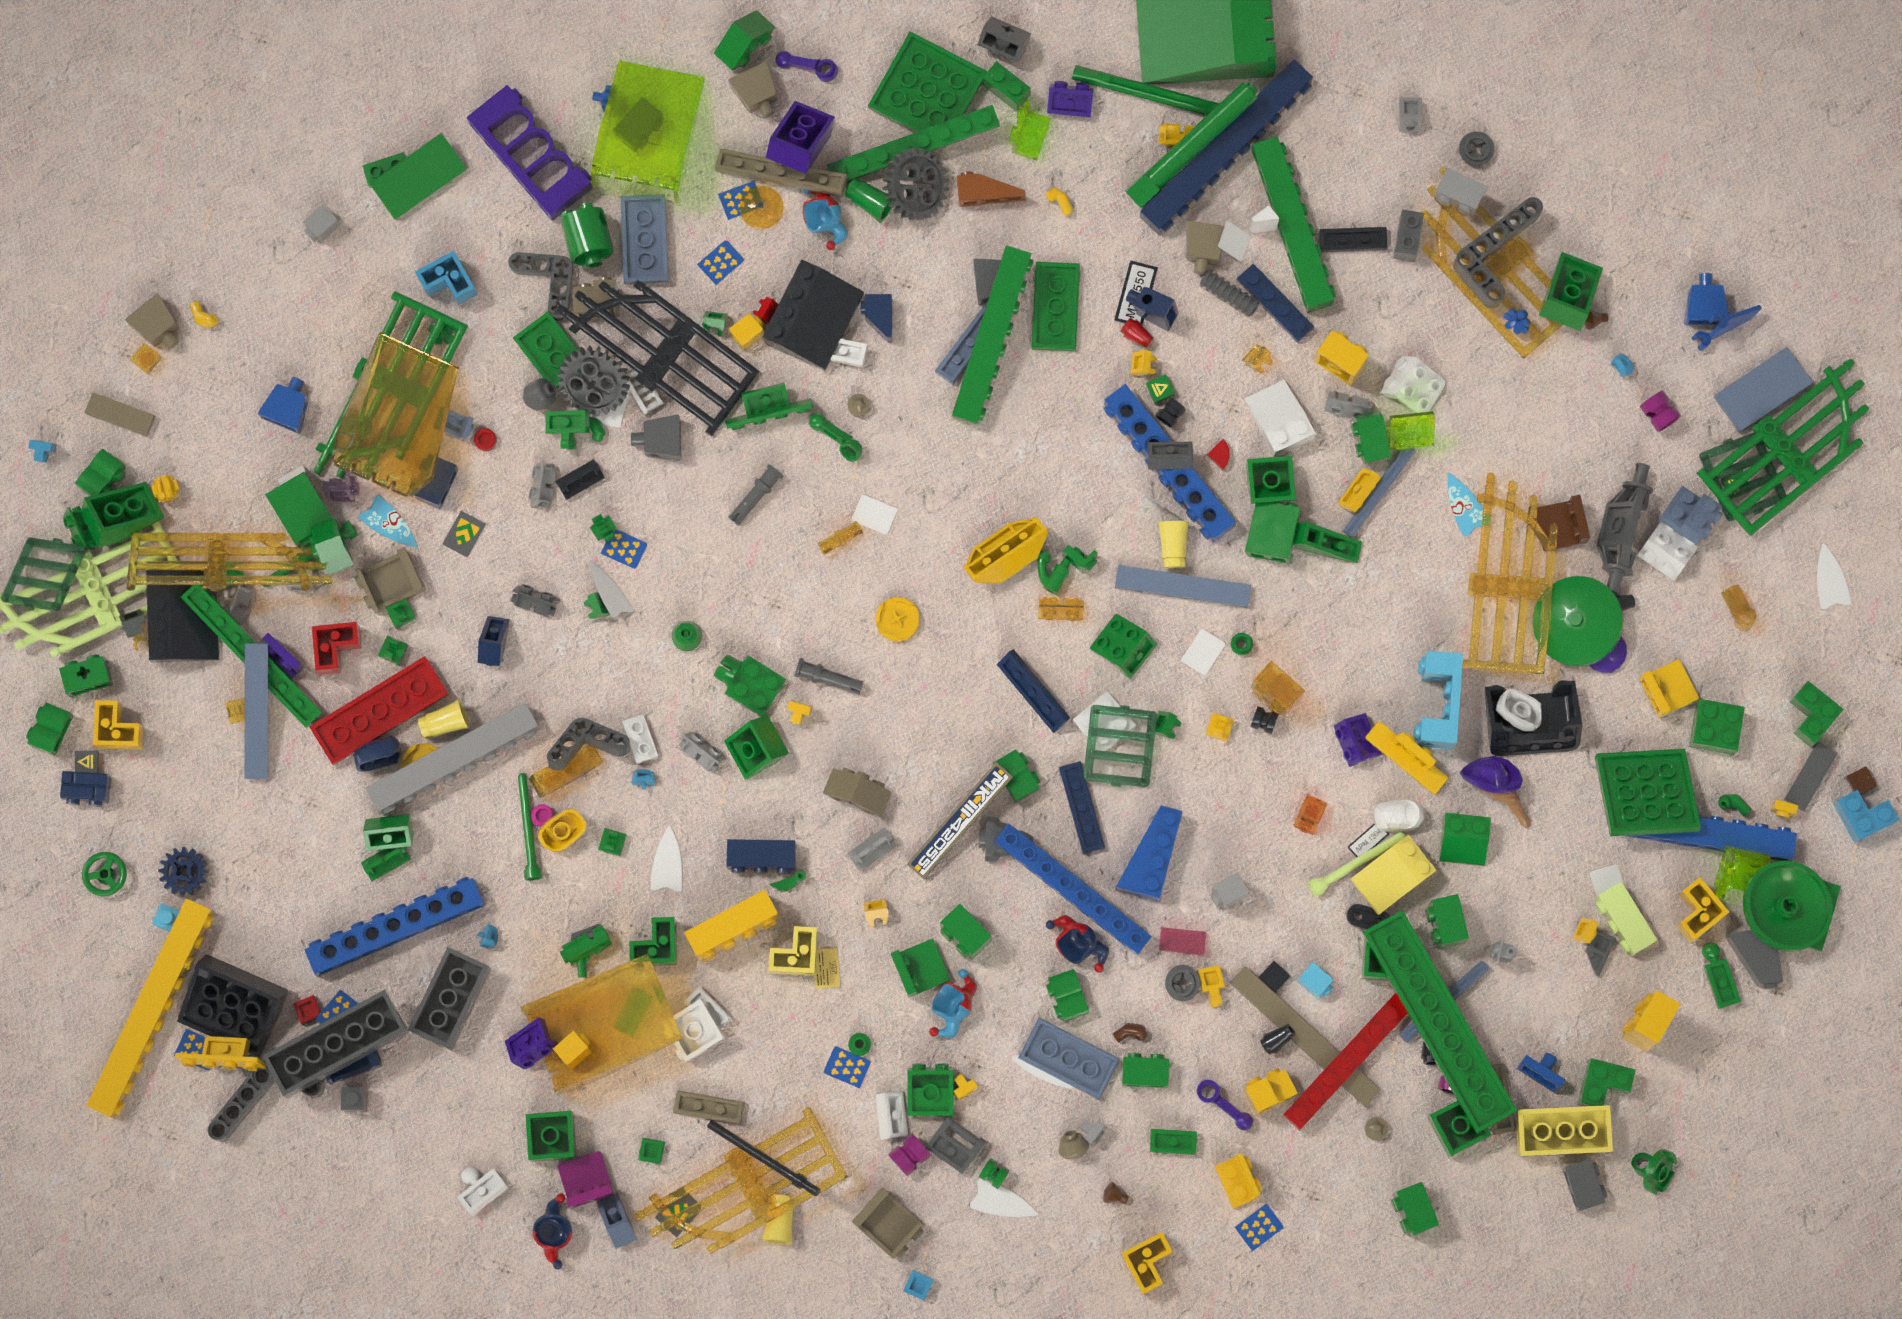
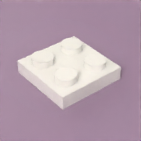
M1108 691L1072 720L1101 755L1136 727L1135 723Z

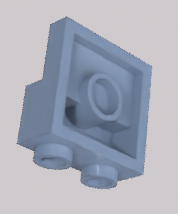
M1681 486L1659 520L1694 544H1697L1701 538L1705 540L1712 531V528L1709 527L1710 524L1716 525L1723 513L1720 512L1722 505L1706 494H1703L1700 498L1684 486Z

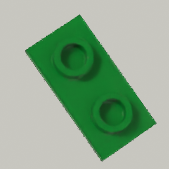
M80 506L74 507L72 511L68 507L63 515V523L72 534L71 540L74 548L78 549L80 555H82L87 547L89 550H92L97 545L89 529L83 530V527L87 525L81 515Z
M405 847L390 848L379 851L362 861L361 864L371 882L408 862L411 858Z

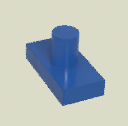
M1545 1053L1540 1063L1526 1055L1517 1067V1070L1555 1094L1565 1081L1564 1078L1551 1071L1557 1062V1058L1550 1053Z

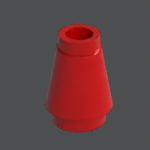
M1131 317L1120 330L1124 334L1123 337L1145 348L1154 338L1137 319L1134 320Z

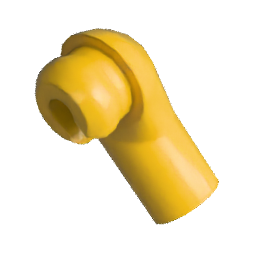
M200 301L190 304L194 320L198 325L211 328L218 324V317L215 314L210 315L203 312Z

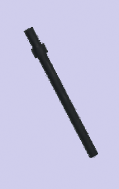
M711 1120L708 1123L707 1128L792 1181V1185L798 1189L803 1188L815 1197L820 1193L821 1189L807 1181V1177L801 1173L796 1174L715 1121Z

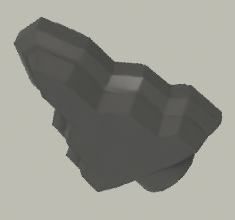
M987 816L985 830H979V848H985V862L997 861L999 857L1009 856L1008 853L993 842L1007 825V823H1001L999 818ZM1020 831L1023 835H1025L1028 839H1030L1033 842V836L1024 831Z

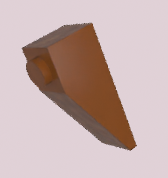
M971 171L963 172L957 176L959 207L1025 201V190L979 173L974 174Z

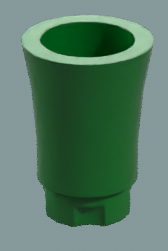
M858 178L853 179L845 191V197L869 213L879 223L885 220L893 206H888L891 198H884L888 193Z

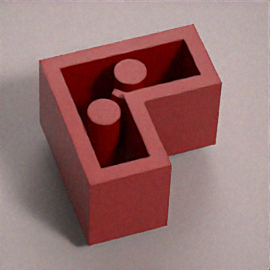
M357 622L312 626L315 671L319 675L341 673L340 651L362 649L359 624Z

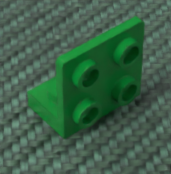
M1115 614L1092 643L1090 649L1116 665L1124 676L1131 679L1158 644L1147 631L1122 616Z
M933 939L901 952L897 950L891 953L908 998L950 981V977Z

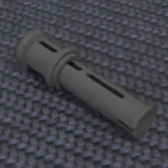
M768 464L766 466L767 470L759 479H755V486L732 514L728 516L736 525L739 526L764 494H770L773 485L778 479L784 477L772 465Z
M803 658L799 659L794 677L801 676L812 680V683L815 684L822 682L858 695L860 694L864 681L824 669L822 664L815 665L805 662Z

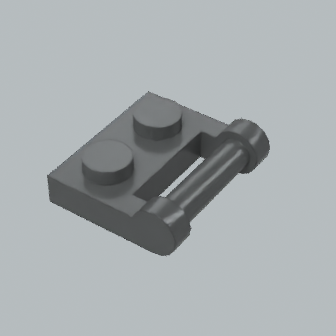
M947 1116L925 1148L963 1175L986 1143V1140L982 1137L978 1138L955 1122L954 1117ZM948 1128L971 1143L974 1146L972 1150L969 1151L945 1134Z

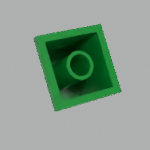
M304 471L265 494L298 548H306L311 545L309 537L312 536L311 527L333 520Z

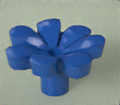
M606 85L605 91L602 93L593 92L592 100L601 103V108H603V112L608 114L609 101L612 100L611 92L613 86Z
M1514 308L1510 309L1504 314V319L1508 320L1505 323V327L1507 329L1514 327V333L1516 334L1521 332L1526 334L1530 325V320L1527 318L1528 312L1526 310L1518 312Z

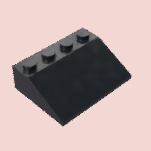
M801 259L762 338L767 346L826 371L831 357L839 345L838 342L842 339L864 295V291L821 267Z
M146 570L149 661L151 663L219 660L218 636L181 598L189 588L199 581L217 600L215 570Z
M206 954L195 966L177 1022L212 1037L247 1038L250 1040L248 1053L260 1057L283 1008L288 989Z

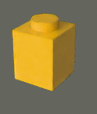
M748 313L729 328V333L741 349L745 351L763 336L764 324L757 316L753 318Z
M573 1031L556 1045L553 1050L568 1068L572 1070L591 1053L587 1047L591 1043L582 1033L578 1036Z

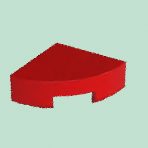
M1222 439L1207 456L1222 471L1226 468L1230 453L1226 441Z

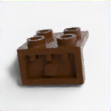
M1580 494L1571 496L1569 501L1534 509L1543 551L1575 546L1589 541L1590 533Z

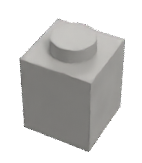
M323 204L303 221L306 227L305 233L312 240L316 238L320 243L340 226L337 218Z

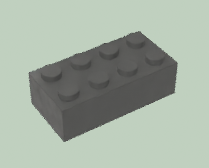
M447 947L408 1030L452 1051L491 968Z

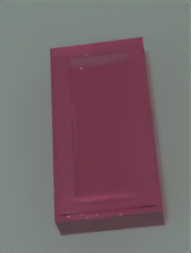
M1161 927L1159 951L1204 955L1206 932Z

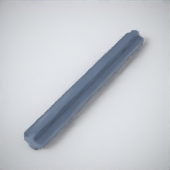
M1406 444L1378 481L1376 487L1365 499L1363 505L1351 518L1343 530L1349 537L1355 536L1414 455L1416 450L1411 445Z
M1480 961L1449 989L1454 1001L1489 970L1485 962ZM1411 1022L1399 1035L1403 1041L1409 1042L1419 1032L1414 1023Z

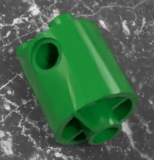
M585 203L578 210H567L560 214L570 260L573 264L586 268H595L601 266L605 259L613 255L614 249L605 213L601 207H594L593 203Z

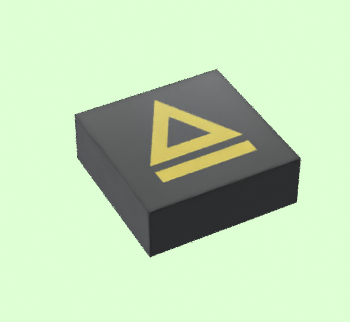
M75 751V772L99 773V751Z

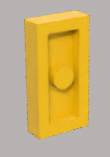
M1362 468L1340 498L1338 504L1343 509L1356 513L1370 492L1376 487L1381 477L1374 471Z

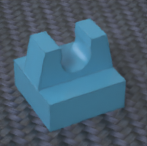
M30 440L28 448L35 449L34 461L47 462L48 453H55L57 444Z

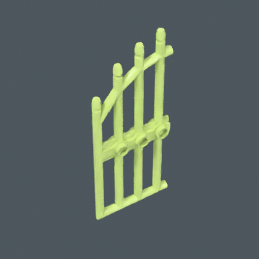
M160 521L151 525L153 530L100 555L92 557L91 552L75 557V559L70 560L72 568L16 594L4 598L3 594L0 593V610H3L10 619L3 623V625H0V634L15 627H19L30 635L25 637V639H20L14 643L17 650L39 640L61 644L59 647L49 651L52 657L61 655V653L72 650L121 627L120 614L116 604L147 591L146 581L111 597L106 585L166 557L171 565V570H182ZM158 538L162 550L104 577L101 576L97 565ZM73 576H77L80 582V588L20 616L11 607V605ZM86 595L91 606L42 630L28 623V621ZM147 605L138 608L141 609L143 616L147 615ZM93 615L96 616L100 627L76 638L54 634Z

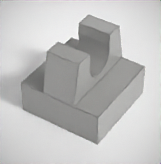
M1086 1120L1079 1126L1087 1134L1084 1139L1092 1147L1096 1146L1107 1131L1106 1126L1098 1120L1094 1126Z

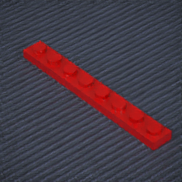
M1397 993L1385 1003L1283 1114L1299 1131L1408 1014Z

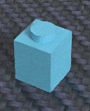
M1312 962L1297 982L1318 999L1321 995L1326 997L1333 989V986L1330 984L1334 979Z

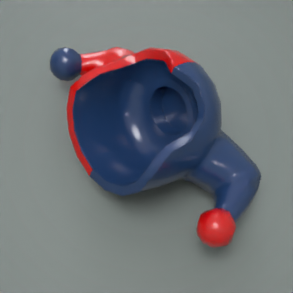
M1062 915L1053 921L1048 920L1046 922V928L1052 930L1055 926L1063 928L1055 943L1058 951L1065 959L1071 963L1080 964L1093 954L1098 957V963L1094 968L1097 973L1104 971L1109 948L1096 939L1095 932L1091 927L1084 923H1077L1068 915Z
M563 1193L557 1194L556 1198L547 1203L545 1214L536 1220L532 1229L535 1242L544 1249L547 1261L552 1263L556 1270L561 1269L563 1266L562 1262L558 1260V1249L566 1246L572 1236V1226L569 1220L560 1215L561 1203L566 1199Z

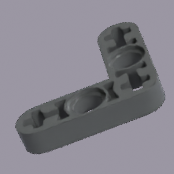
M523 252L512 254L509 257L508 264L511 271L515 274L551 277L548 312L557 321L565 319V316L556 315L553 308H557V299H561V305L565 306L569 311L573 275L571 260L566 256ZM518 258H521L523 263H529L528 259H531V270H528V265L524 264L520 265V268H516L513 262H517ZM545 260L547 262L546 268L541 271L535 269L536 261ZM562 262H565L566 266H568V268L564 269V278L560 277L561 272L557 267ZM558 283H564L567 286L566 291L562 294L554 291Z
M577 718L548 751L547 762L552 770H562L570 763L585 743L614 756H624L630 751V741L628 736L587 718ZM599 734L606 735V738L603 740H597L595 736ZM568 741L575 742V745L571 747L564 746V743ZM621 741L624 743V745L620 744L619 746H616V743H620Z

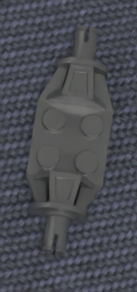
M1636 463L1633 480L1623 482V489L1606 504L1596 545L1603 562L1602 569L1610 573L1607 587L1615 595H1619L1623 576L1633 575L1632 566L1636 552L1631 549L1632 543L1635 539L1640 511H1647L1649 495L1653 493V488L1646 485L1650 466L1644 463ZM1634 492L1629 501H1625ZM1612 554L1618 555V564L1613 563Z

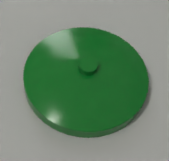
M1572 576L1553 583L1542 593L1534 608L1532 624L1535 638L1548 656L1565 665L1587 666L1602 660L1613 651L1622 635L1624 617L1619 600L1605 584L1590 577Z
M1777 861L1764 866L1750 878L1743 895V911L1748 926L1760 941L1776 950L1795 952L1809 948L1826 934L1832 921L1833 903L1826 884L1816 872L1801 863Z

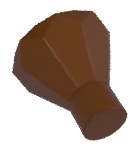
M1590 309L1584 323L1586 329L1591 330L1601 322H1608V314H1600Z
M1110 1182L1107 1185L1103 1194V1202L1105 1203L1121 1202L1126 1204L1129 1198L1128 1195L1120 1191L1114 1182Z

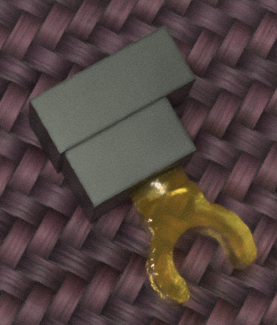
M141 609L119 616L127 638L134 636L133 646L135 650H139L137 646L139 641H144L148 647V639L142 634L144 632L141 624L146 622Z

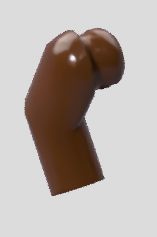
M1127 1023L1112 1033L1118 1043L1128 1036L1136 1037V1039L1142 1041L1146 1039L1148 1034L1143 1025Z

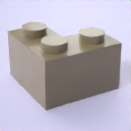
M600 277L599 280H593V286L590 283H581L577 287H573L574 314L580 318L589 310L583 302H580L575 297L577 291L583 292L586 297L591 298L598 304L612 299L607 295V292H603L599 288L601 281L608 283L611 288L619 292L616 279ZM620 305L607 310L613 316L620 317Z
M843 767L842 770L832 769L823 794L838 802L853 805L867 814L882 817L892 792L884 788V783L874 779L872 781L869 780V775L860 771L856 773Z

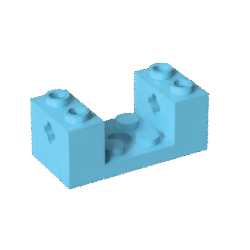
M1427 651L1418 663V674H1422L1421 681L1446 683L1444 685L1443 698L1447 699V703H1445V707L1442 709V719L1422 718L1419 724L1416 723L1413 737L1421 748L1453 750L1457 744L1463 654Z

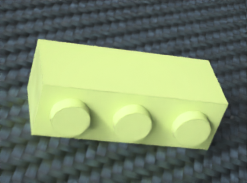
M1622 882L1596 897L1597 902L1595 905L1602 915L1605 913L1609 920L1607 924L1613 934H1618L1621 939L1619 944L1626 954L1629 953L1632 957L1657 941V938Z

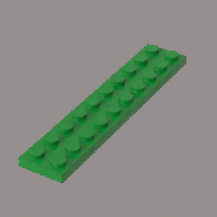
M1401 910L1363 931L1362 934L1476 1134L1517 1112L1516 1107L1404 911Z

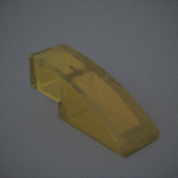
M587 745L578 751L564 769L556 771L548 766L533 773L529 780L539 798H542L603 764V761L596 748Z

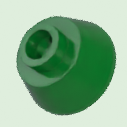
M691 621L678 623L672 631L673 644L682 651L696 649L702 641L700 627Z

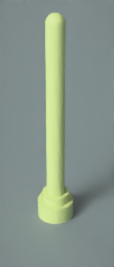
M1402 832L1395 834L1324 878H1313L1308 881L1309 888L1316 897H1319L1325 893L1328 885L1390 849L1402 840L1405 834Z

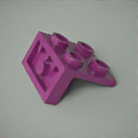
M600 1151L557 1165L567 1196L566 1202L570 1209L614 1195Z

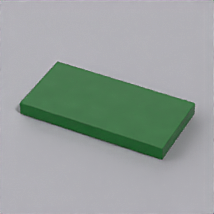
M440 132L369 182V184L393 219L396 220L467 168Z
M1036 261L1031 349L1076 352L1079 263Z

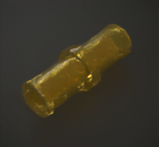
M854 521V523L840 531L837 529L833 535L817 544L825 556L839 546L844 547L847 545L846 542L863 534V531L858 522Z

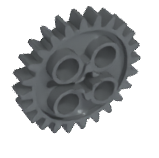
M911 148L908 151H900L899 155H894L895 161L888 162L891 169L884 170L888 174L887 178H882L884 182H887V186H884L882 190H888V194L884 198H891L888 206H896L894 213H901V218L924 220V218H931V214H937V208L944 206L941 200L947 199V196L943 193L949 190L948 187L944 186V183L948 182L949 179L943 177L947 170L940 169L943 162L936 163L938 156H931V151H924L923 148ZM900 180L905 182L913 181V183L916 184H928L932 186V189L928 187H919L917 185L901 184ZM904 190H906L907 193L906 198L904 196ZM923 193H925L926 196L925 201L923 199Z
M589 345L586 351L583 347H580L578 353L573 350L570 356H566L558 373V377L561 378L558 385L564 386L560 393L568 394L565 401L572 400V408L579 405V410L585 408L589 411V415L594 410L595 414L599 416L601 410L607 415L610 409L615 411L618 407L617 405H622L623 399L628 395L626 391L630 388V385L627 384L630 377L625 376L628 369L620 367L623 361H615L616 354L610 357L608 349L602 353L600 346L593 351L592 346ZM588 363L594 365L596 369L590 368ZM605 378H610L613 383L608 382ZM575 379L581 380L583 384L577 383ZM592 393H597L600 398L595 397Z

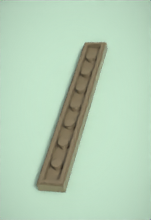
M1246 966L1230 982L1238 992L1278 1028L1289 1024L1295 1032V1036L1291 1040L1322 1069L1325 1070L1340 1053ZM1358 1069L1341 1085L1364 1107L1380 1091Z

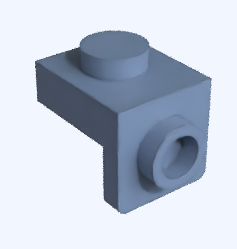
M443 408L435 429L457 439H466L473 431L474 425L472 423L474 418L470 416L465 417L450 409Z

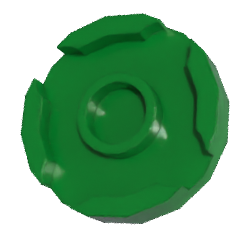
M1666 1149L1658 1150L1653 1156L1644 1152L1638 1153L1631 1161L1636 1174L1643 1177L1644 1189L1654 1195H1657L1658 1191L1664 1192L1675 1174V1172L1671 1171L1673 1163L1677 1165L1676 1155ZM1640 1161H1648L1645 1168H1637Z

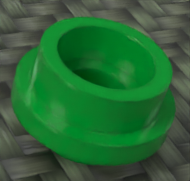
M1237 633L1231 639V649L1237 655H1246L1252 650L1253 640L1246 633ZM1239 641H1244L1246 643V646L1244 648L1238 647L1237 643Z
M856 1033L850 1037L848 1047L854 1055L863 1056L869 1052L871 1041L867 1035ZM862 1040L864 1046L857 1048L855 1046L856 1041Z

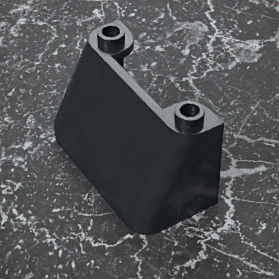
M1575 680L1558 681L1552 687L1551 693L1527 694L1541 703L1542 711L1540 726L1531 732L1522 731L1512 726L1510 722L1503 719L1496 711L1500 696L1506 691L1504 687L1499 685L1485 687L1488 740L1492 755L1510 756L1568 752L1580 746L1583 723Z

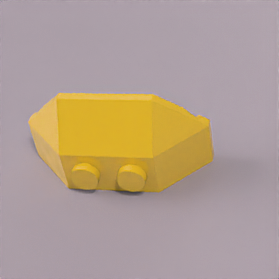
M1037 517L1010 522L975 546L963 569L975 583L1001 584L1038 558L1049 531Z

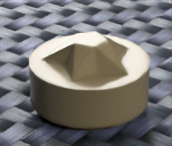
M855 394L849 398L848 410L851 415L863 417L869 412L870 402L865 395Z
M1373 1117L1367 1121L1365 1133L1371 1140H1381L1388 1133V1125L1384 1119Z

